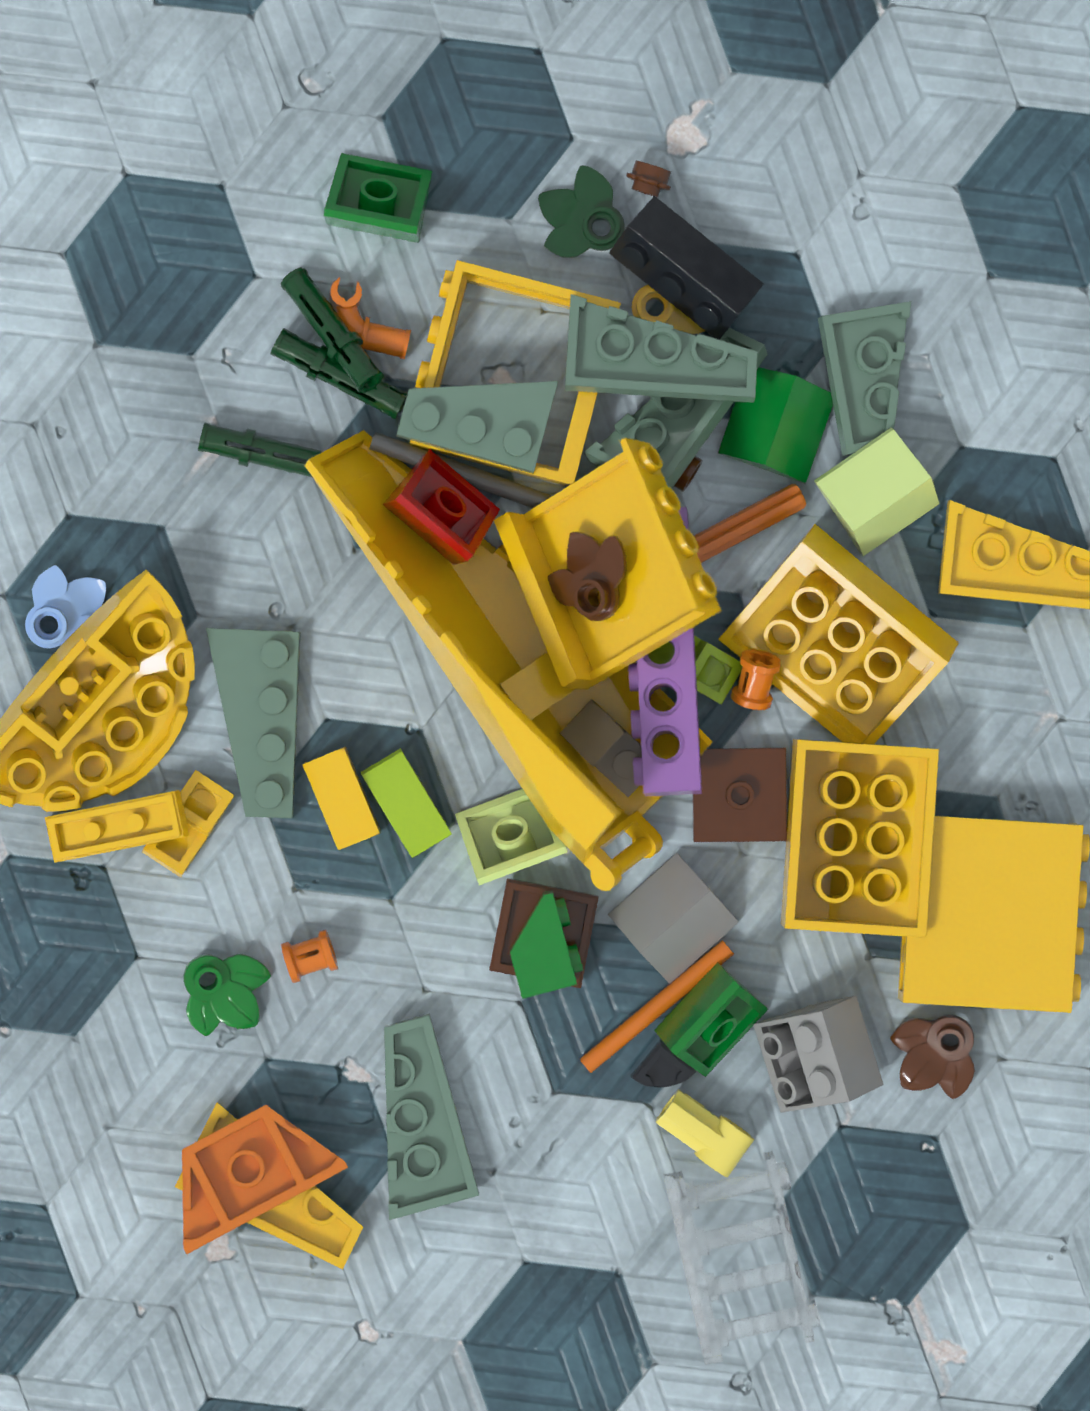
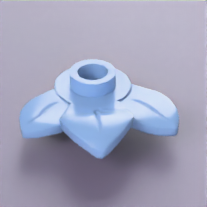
M57 565L45 570L38 576L32 588L34 607L29 611L25 621L26 633L30 640L43 648H55L62 645L102 606L106 594V582L98 578L84 577L68 583L66 576ZM43 617H54L58 622V629L53 633L43 631L40 625Z

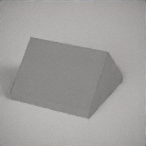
M677 852L608 914L635 948L669 984L739 923Z

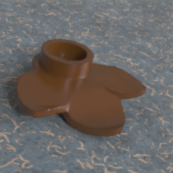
M571 532L567 548V569H561L548 575L549 585L556 599L564 606L576 607L581 615L591 621H604L612 617L619 605V591L617 587L626 574L627 560L622 542L617 536L612 535L600 544L590 535L581 532ZM598 591L600 592V596H601V601H600V603L598 602V599H597Z
M956 1015L941 1016L934 1022L914 1018L903 1022L890 1037L891 1041L899 1049L907 1052L900 1068V1082L904 1089L921 1091L932 1088L938 1083L951 1099L958 1098L968 1089L975 1071L974 1063L969 1055L974 1044V1032L965 1019ZM946 1034H954L959 1038V1042L956 1045L948 1046L943 1043L942 1037Z

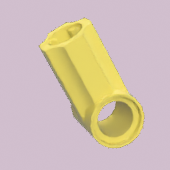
M679 1089L668 1100L656 1119V1123L695 1150L694 1154L700 1160L727 1178L755 1140L737 1124L722 1115L720 1117L716 1116L701 1103Z

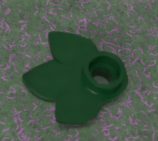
M584 165L579 167L575 177L574 190L554 189L543 192L538 196L539 207L543 217L555 228L547 237L544 247L560 257H578L589 249L596 251L610 250L625 230L622 215L612 206V186L603 175L591 167ZM598 220H604L610 225V231L605 236H598L592 230L593 224Z

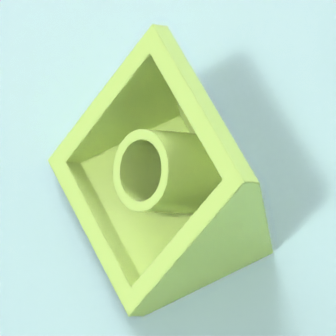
M889 428L814 480L862 556H865L940 504L931 476L892 428Z
M523 789L455 814L479 885L568 852L565 844L549 829Z

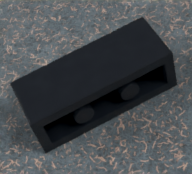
M653 196L629 223L609 252L611 256L718 340L722 338L764 285L757 277L656 196Z

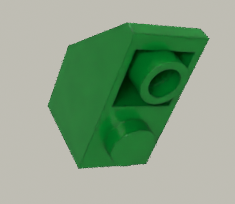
M553 890L543 892L510 949L522 999L577 985L575 973L583 971L577 944L567 946L563 927L571 925L565 899L555 900Z

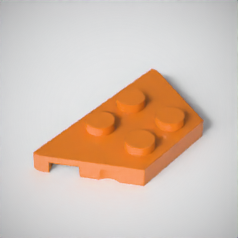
M267 1105L182 1149L183 1249L186 1255L347 1169L346 1162Z

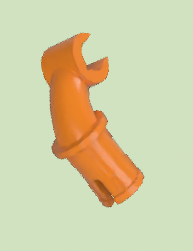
M340 277L333 282L329 301L351 332H357L362 338V348L405 359L411 330L370 322L371 317H366L364 320L358 310L362 297V288L357 281L355 295L349 298L348 301H345V298L338 294Z

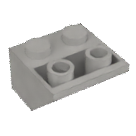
M856 996L820 1002L753 1024L780 1113L850 1102L884 1085Z

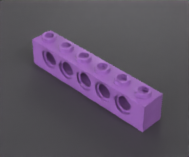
M681 507L679 510L680 516L686 529L689 530L687 507ZM694 627L669 641L675 648L674 656L669 662L656 664L648 658L647 654L637 660V663L629 665L630 692L639 691L640 709L631 710L632 739L641 738L642 757L633 758L634 785L643 786V792L646 797L702 794ZM668 687L677 694L675 706L664 712L654 709L650 703L653 692L659 688ZM663 734L675 736L680 743L676 755L669 759L659 758L653 753L654 741Z

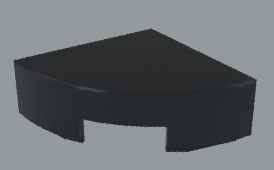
M659 1040L630 1076L645 1086L668 1087L688 1080L696 1070L678 1058Z

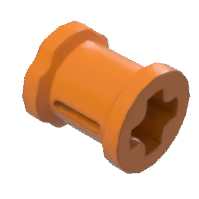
M755 649L743 651L740 657L742 670L739 683L733 687L730 697L732 701L742 707L753 710H766L770 708L773 700L770 689L774 674L780 670L781 660L777 656L765 651Z
M326 929L319 931L318 937L291 945L289 942L281 944L283 957L293 983L300 982L303 975L329 968L331 971L339 969L335 951Z

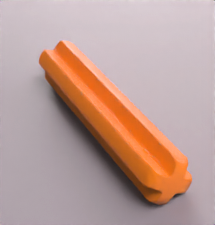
M790 484L694 535L699 547L697 555L700 562L702 563L804 509L806 507V500L800 488L796 484Z

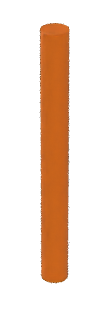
M722 940L580 1058L582 1064L590 1073L595 1071L689 993L717 962L722 965L734 953Z

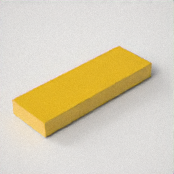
M180 790L45 817L54 863L189 836Z

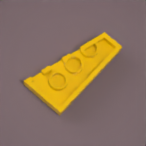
M949 500L947 502L938 594L1090 610V551L1050 538V536L1006 522V520L984 514Z
M216 1103L198 1141L237 1119L220 1104ZM181 1173L175 1185L176 1188L182 1191L183 1173ZM316 1186L247 1222L342 1270L363 1229L361 1224Z

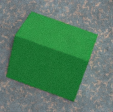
M341 153L324 208V218L327 225L419 243L432 171Z
M758 367L754 403L735 401L718 454L806 484L833 406L831 392L798 376Z
M717 962L654 1031L678 1058L706 1077L753 1027V1024L769 1009Z

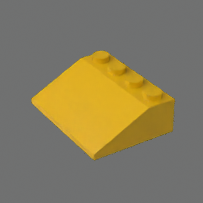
M816 524L811 527L718 639L739 657H741L743 651L751 649L769 652L777 656L781 660L779 672L774 674L772 684L840 741L875 744L948 664L959 642Z
M793 739L780 923L785 929L926 938L939 749Z

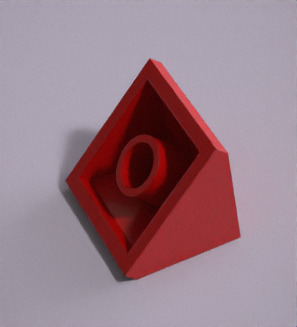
M431 449L421 457L383 504L453 565L467 562L475 554L500 511L495 504Z

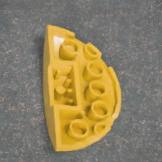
M147 569L108 599L58 648L0 718V804L8 807H13L16 803L40 806L46 812L81 808L84 801L100 797L104 794L115 796L134 785L161 761L173 745L188 715L186 703L189 696L190 683L192 680H195L193 647L187 638L180 610L167 590Z

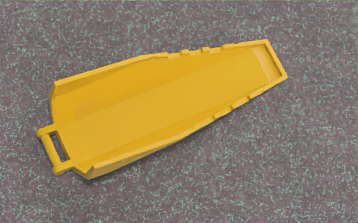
M364 430L310 458L305 467L549 829L591 871V880L598 889L602 891L611 890L620 883L622 874L641 859L651 858L662 849L663 840L661 835L643 815L663 796L646 797L643 792V786H639L627 797L595 766H591L560 732L592 699L632 736L631 710L640 709L639 691L630 692L629 665L588 690L576 689L532 720H529L508 698L500 684L544 655L547 649L504 545L502 544L496 549L483 538L475 554L467 562L457 565L450 563L383 505L412 469L398 459L370 450L369 447L373 437ZM660 688L653 692L650 703L654 709L664 712L675 706V703ZM699 728L701 757L713 741ZM671 734L660 735L653 743V753L662 759L672 758L679 750V740ZM641 738L635 739L641 744ZM626 832L632 838V844L611 859L603 849Z

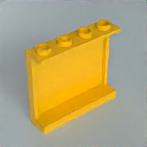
M623 438L620 440L624 451L525 514L506 512L494 520L562 688L588 690L721 611L715 597L717 594L716 585L711 576L704 571L698 558V543L693 534L686 529L679 513L681 508L679 499L675 492L668 487L662 474L661 468L663 464L661 457L648 442ZM571 532H581L590 535L600 544L608 537L615 535L623 544L627 560L626 574L617 587L619 591L618 608L614 615L607 620L591 621L577 611L576 607L561 604L551 590L548 575L561 569H567V548ZM598 591L597 599H598V602L600 603V601H601V596H600V592Z
M935 816L926 938L901 936L898 999L903 1003L1072 1013V1002H1079L1081 994L1080 974H1074L1075 955H1082L1084 947L1083 927H1077L1078 908L1084 909L1087 900L1086 881H1080L1081 862L1088 861L1090 852L1089 834H1083V825L1076 823L1063 824Z

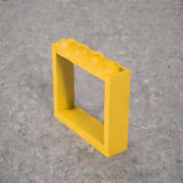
M456 260L454 272L445 270L439 291V297L446 299L442 317L434 315L432 318L427 342L435 344L431 361L422 360L415 388L441 387L467 283L570 309L571 294L586 298L587 302L605 308L611 306L619 309L621 302ZM578 391L559 468L536 462L535 470L532 474L411 440L410 444L425 450L431 449L436 453L569 486L575 482L597 393Z

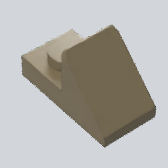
M591 699L560 734L591 766H595L619 790L629 797L639 787L634 785L633 758L642 757L641 744L632 739V736Z

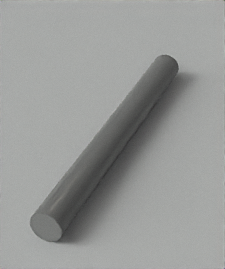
M378 432L374 433L369 447L370 450L414 466L428 451ZM436 454L472 486L530 508L536 507L551 497V495Z

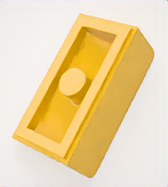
M346 746L302 764L338 850L381 833Z

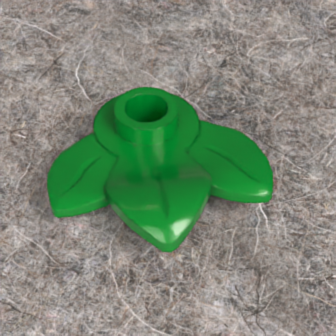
M210 954L200 955L192 959L186 966L183 974L185 988L190 994L186 1007V1014L190 1024L204 1036L211 1034L217 1028L220 1021L237 1029H248L257 1026L259 1022V1007L252 991L263 985L271 977L269 970L260 961L244 954H236L224 960ZM206 972H212L216 975L214 983L209 986H203L199 983L201 975Z

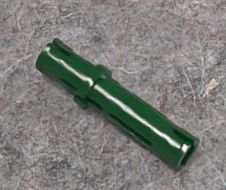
M300 267L288 273L283 278L281 287L288 293L305 316L307 322L327 346V356L335 364L339 363L355 384L358 392L365 393L375 388L382 381L384 374L362 348L363 340L359 334L348 329L331 303L308 275V271L305 268L302 269Z
M283 328L270 354L272 356H276L306 372L307 378L313 381L318 378L396 419L407 398L408 393L381 381L368 392H358L355 384L341 365L333 363L327 356V346L322 345L320 348Z
M206 422L203 425L198 446L199 452L205 451L239 460L238 465L248 467L249 463L308 477L312 476L305 467V463L276 457L274 453L277 452L309 460L323 452L297 444L257 436L256 430L247 428L244 433L213 426ZM227 441L264 449L266 453L263 454L229 446Z

